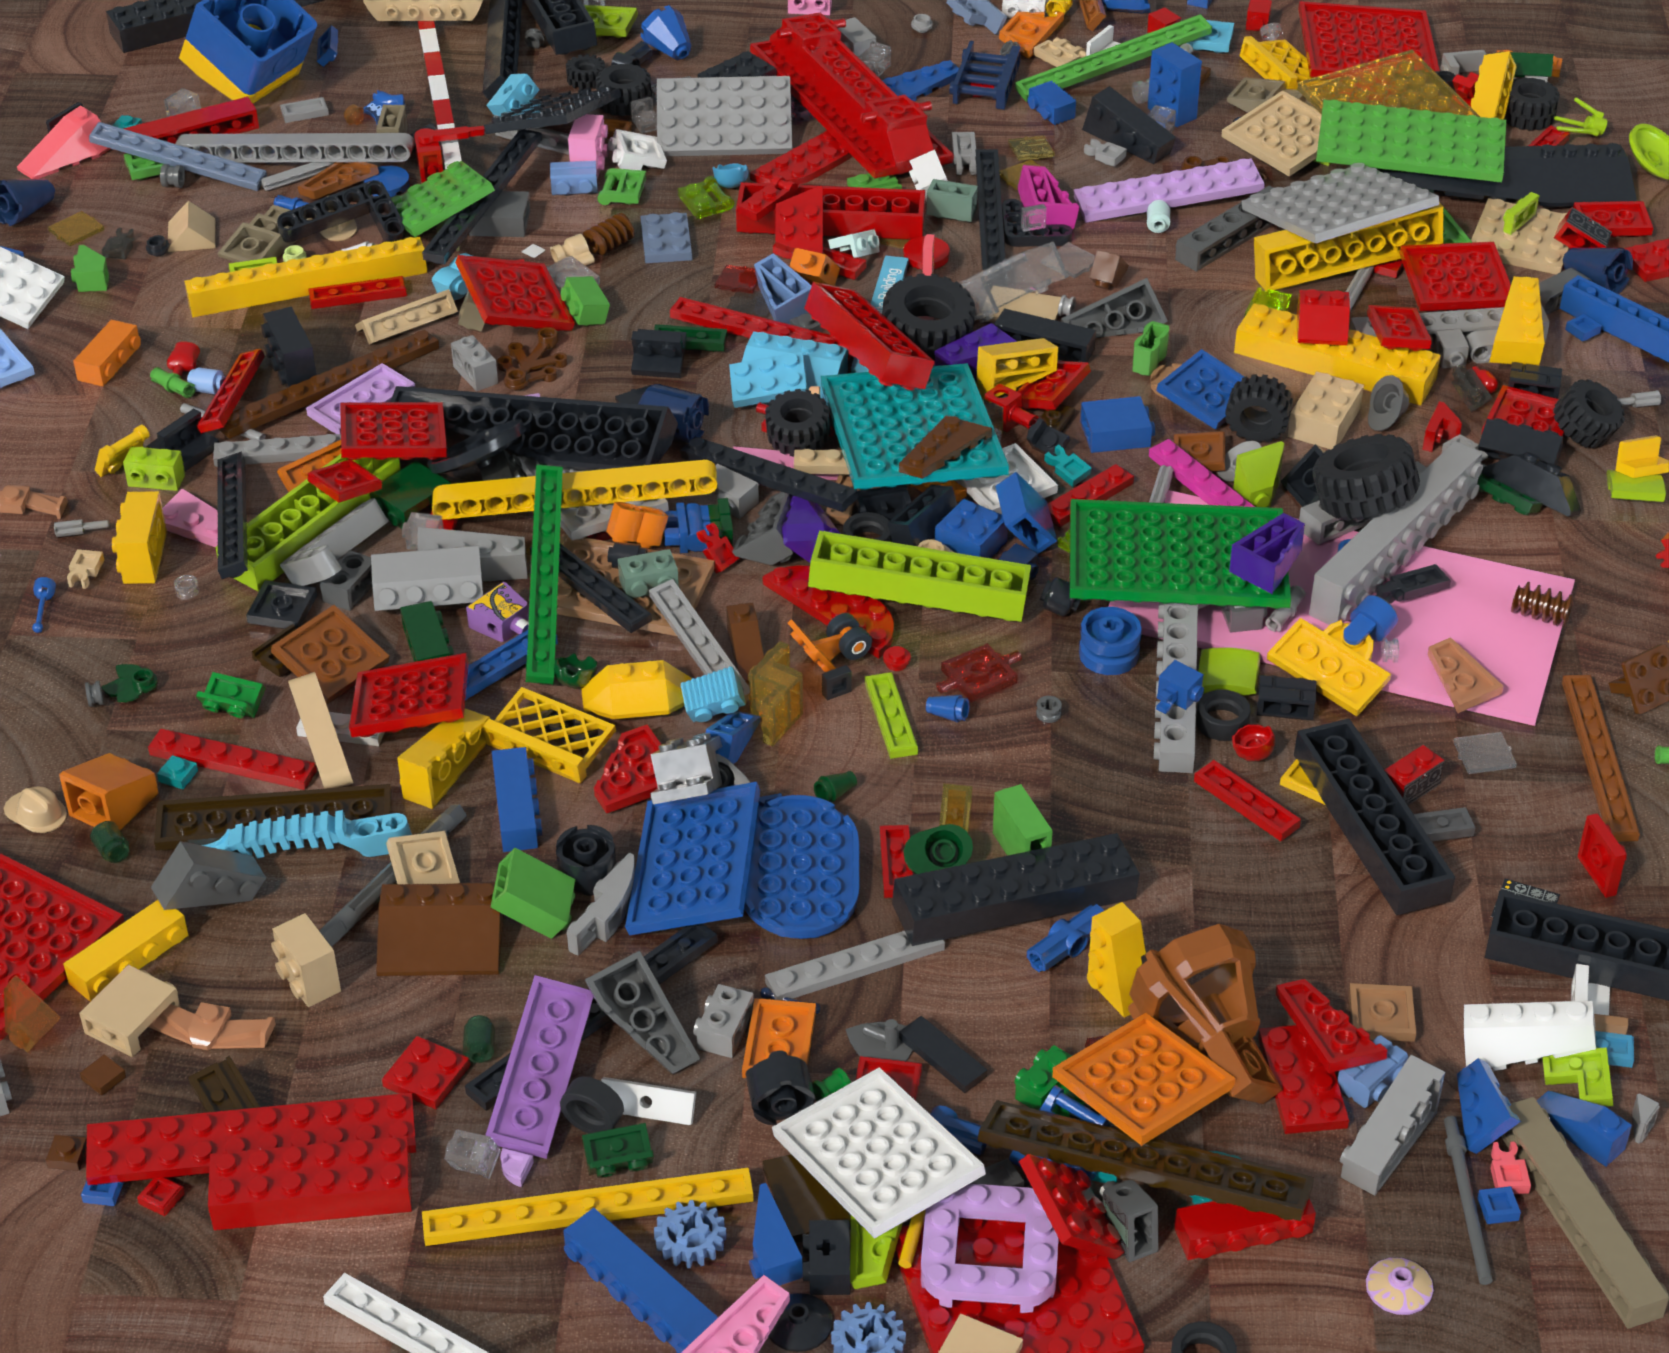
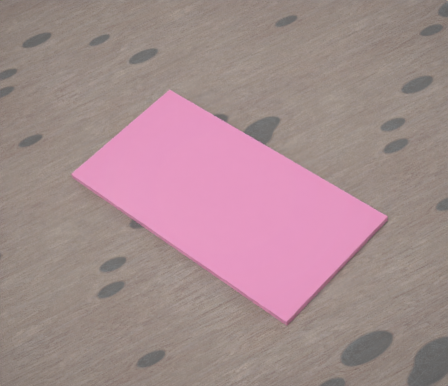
M1168 490L1165 503L1209 505L1200 497ZM1351 531L1319 545L1304 534L1302 551L1289 569L1290 587L1297 585L1303 588L1306 596L1297 606L1296 614L1286 621L1279 632L1269 630L1265 624L1266 619L1275 610L1274 608L1267 607V617L1263 618L1262 629L1230 633L1220 606L1210 604L1198 610L1197 648H1240L1260 653V662L1275 665L1267 660V653L1300 617L1321 631H1324L1329 625L1309 615L1314 575L1338 552V545L1341 541L1352 539L1359 532ZM1423 546L1419 552H1415L1410 557L1406 565H1402L1397 569L1395 575L1436 564L1451 580L1450 588L1405 601L1397 602L1395 600L1393 603H1390L1397 613L1398 623L1382 641H1373L1371 662L1391 674L1390 681L1382 691L1454 707L1427 655L1429 646L1451 637L1503 685L1501 695L1467 710L1535 726L1563 621L1558 626H1554L1552 617L1549 622L1544 623L1542 621V614L1535 620L1532 619L1531 611L1525 617L1521 615V607L1516 613H1512L1513 598L1519 585L1523 588L1527 582H1530L1531 591H1534L1537 585H1541V594H1544L1548 588H1551L1552 597H1555L1561 591L1562 600L1565 601L1572 594L1575 579ZM1110 601L1108 607L1125 609L1138 618L1142 629L1141 635L1158 638V622H1163V619H1158L1159 602ZM1351 618L1343 623H1351Z

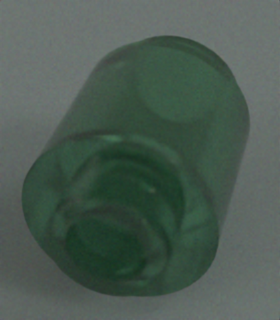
M101 822L91 831L90 839L103 859L111 863H118L128 856L129 842L115 822Z
M482 1015L469 1018L464 1026L462 1053L463 1056L468 1057L474 1063L488 1061L494 1055L495 1027L488 1017Z

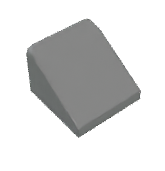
M1639 1093L1636 1096L1632 1111L1634 1138L1638 1144L1643 1142L1655 1125L1660 1107L1658 1102Z

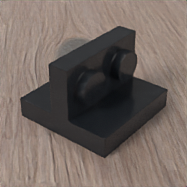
M638 329V331L632 332L631 340L634 352L631 366L632 375L681 378L687 342L686 332Z
M193 408L159 431L157 439L146 447L181 451L184 471L186 472L214 452V443H219V439L206 432L200 433L197 425L202 415L200 411Z

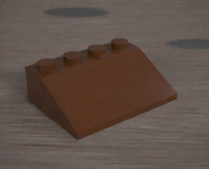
M495 883L382 884L378 918L377 976L499 975L504 914L490 908Z

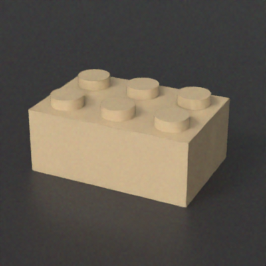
M1316 371L1291 411L1287 437L1316 444L1327 449H1333V446L1341 442L1361 409L1364 385Z

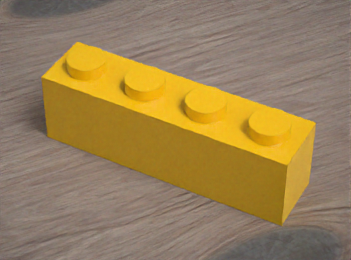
M1510 51L1484 55L1482 65L1479 66V78L1475 83V95L1471 99L1469 115L1504 120L1516 71V64Z
M158 900L63 963L68 983L91 1002L127 965L139 970L189 936L184 915L177 909L164 910Z

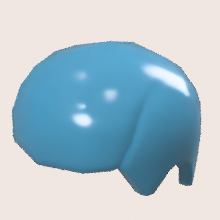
M735 163L725 166L719 164L717 168L713 167L715 180L720 186L725 188H736L748 178L749 171L747 165Z

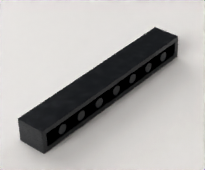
M522 0L490 1L482 91L488 100L493 98L511 74L518 73Z

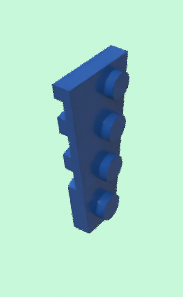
M951 60L942 61L939 64L926 66L912 72H905L902 75L885 78L882 81L897 96L906 95L910 100L916 101L917 96L921 94L926 96L932 93L933 88H942L950 84L951 81H955L959 68Z

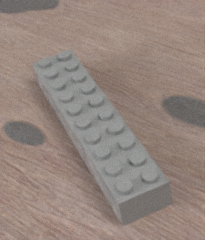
M1454 441L1419 475L1420 486L1410 501H1406L1404 506L1397 507L1390 513H1383L1378 517H1374L1315 573L1309 615L1328 625L1342 620V623L1350 620L1352 611L1366 596L1377 593L1378 586L1382 585L1387 579H1390L1391 576H1394L1400 566L1406 565L1410 557L1415 552H1419L1429 538H1434L1441 526L1447 525L1451 517L1456 512H1460L1469 499H1473L1477 495L1479 490L1477 481L1483 469L1481 464L1483 453Z

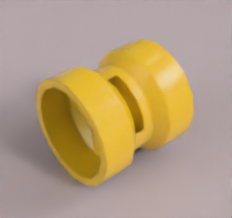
M1049 0L1045 5L1047 15L1049 17H1056L1057 12H1063L1065 15L1071 8L1073 0Z

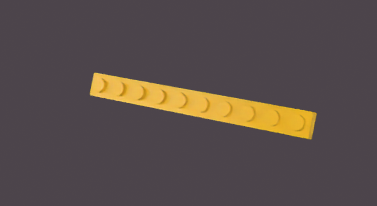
M749 1168L422 1211L425 1246L568 1227L592 1208H595L607 1220L613 1221L665 1214V1208H670L674 1211L676 1210V1202H680L683 1207H686L690 1200L694 1201V1206L699 1207L702 1202H706L707 1208L753 1202Z

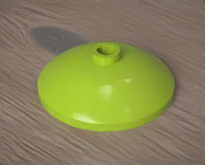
M1649 124L1636 125L1629 134L1630 148L1636 161L1648 173L1661 179L1669 180V136L1655 126Z

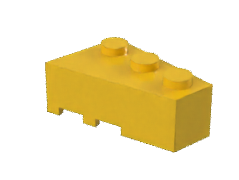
M1121 902L1092 917L1087 980L1093 989H1097L1125 1018L1131 1015L1128 1011V1006L1133 1003V1000L1129 993L1137 968L1142 965L1141 956L1145 955L1146 951L1141 921Z

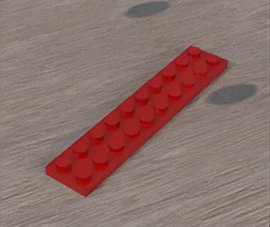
M412 1093L87 1124V1184L96 1185L158 1177L209 1173L210 1154L398 1136H407L410 1153H416Z

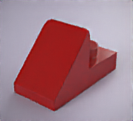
M1439 401L1425 430L1422 450L1432 452L1436 443L1440 444L1442 439L1450 440L1461 433L1462 422L1444 402Z

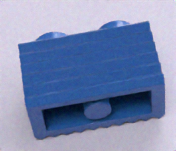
M1049 81L1029 89L1028 105L1031 109L1038 111L1043 119H1047L1056 125L1057 123H1063L1071 118H1075L1076 100L1063 91L1060 86L1058 87L1055 82Z

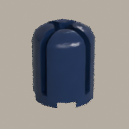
M661 384L651 385L642 394L638 404L667 406L670 408L678 422L673 440L688 443L695 436L702 437L704 430L700 429L704 415L709 416L708 398L702 397L698 393Z

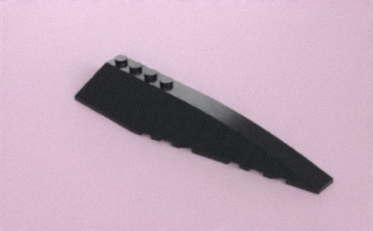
M404 386L395 387L390 401L443 402L445 429L467 437L508 421L522 419L526 431L505 450L550 466L568 469L602 470L658 464L671 446L678 425L677 420L667 406Z

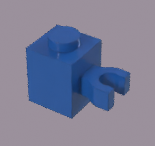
M1174 660L1159 675L1157 699L1161 701L1156 705V710L1166 714L1173 704L1186 710L1193 702H1198L1204 692V687H1202L1203 674Z

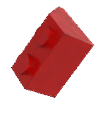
M1315 289L1299 290L1297 343L1348 345L1349 292L1339 290L1318 291Z

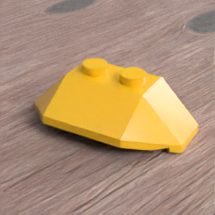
M664 660L607 665L586 686L581 688L583 709L585 712H593L610 719L670 714L685 705L680 684L687 680H692V678Z

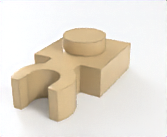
M77 549L69 565L70 573L67 576L69 587H73L77 581H81L83 589L89 586L88 577H96L105 560L103 552Z

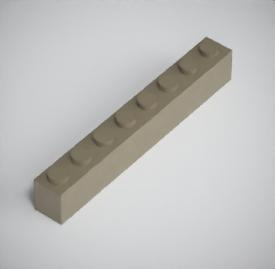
M1534 1097L1511 1103L1509 1108L1519 1117L1521 1122L1501 1136L1508 1148L1510 1142L1514 1141L1517 1144L1516 1160L1525 1159L1532 1185L1627 1329L1663 1318L1669 1300V1294L1665 1285L1657 1280L1651 1271L1648 1260L1641 1256L1634 1246L1629 1232L1624 1231L1616 1219L1614 1210L1605 1203L1599 1194L1596 1183L1588 1178L1579 1158L1573 1156L1566 1145L1562 1133L1557 1132L1550 1122L1547 1111L1540 1107Z

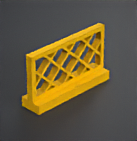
M1252 36L1244 37L1240 57L1264 79L1285 81L1286 89L1293 90L1331 86L1332 80L1330 78L1317 79L1310 77L1307 58L1285 39L1258 42Z
M521 687L495 720L488 719L485 722L483 731L487 745L499 750L526 747L527 758H533L534 765L581 784L587 777V767L616 732V726ZM524 698L535 703L534 706L518 708V705ZM549 709L558 712L556 716L543 719L540 713ZM538 714L539 720L522 723V716ZM518 718L519 725L510 727L503 725L506 720ZM577 719L581 721L582 725L565 728L564 721ZM552 723H561L562 730L546 733L544 726ZM541 727L543 733L532 737L525 734V731ZM595 729L604 731L601 736L589 738L587 732ZM584 732L586 739L572 743L569 742L568 735ZM565 737L566 744L554 746L549 744L548 741ZM589 748L584 758L572 753L573 750Z

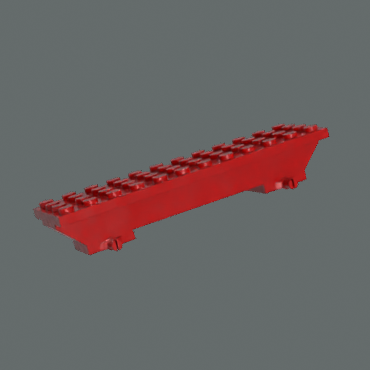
M821 12L782 19V27L770 36V40L750 44V52L776 68V76H790V93L874 179L909 172L913 169L910 160L935 150L941 166L953 163L954 154L927 128V115L923 111L932 110L931 102L918 103L910 100L906 95L897 96L840 40L841 32L837 28L846 27L844 18L830 20Z

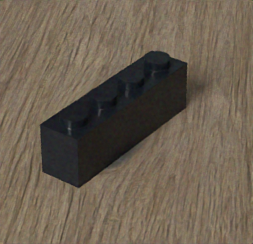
M1006 308L1003 309L994 324L1017 342L1042 338L1048 340L1058 347V360L1087 363L1095 350L1096 330Z

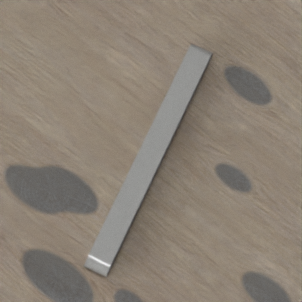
M407 133L183 134L175 144L238 163L404 162L409 159L415 147V140Z

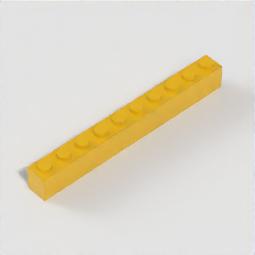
M409 237L404 240L383 242L372 246H361L346 251L339 250L330 254L313 255L298 260L291 259L282 263L265 264L255 268H243L239 271L222 272L207 277H195L184 282L193 318L309 296V288L427 273L426 260H423L422 252L424 247L420 237Z

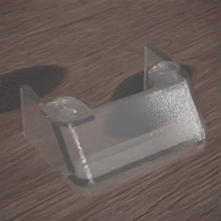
M1053 241L1011 256L959 283L963 286V289L966 288L973 298L976 310L975 320L980 319L982 323L995 317L994 314L999 312L998 308L1034 291L1036 295L1049 290L1047 285L1066 279L1069 276Z

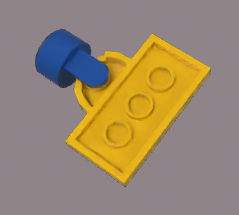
M1374 595L1366 596L1350 615L1351 623H1342V620L1330 624L1324 631H1321L1300 617L1267 653V660L1297 679L1317 680V692L1353 715L1358 716L1391 678L1389 672L1371 662L1373 641H1382L1397 625L1398 617L1395 609L1388 601Z

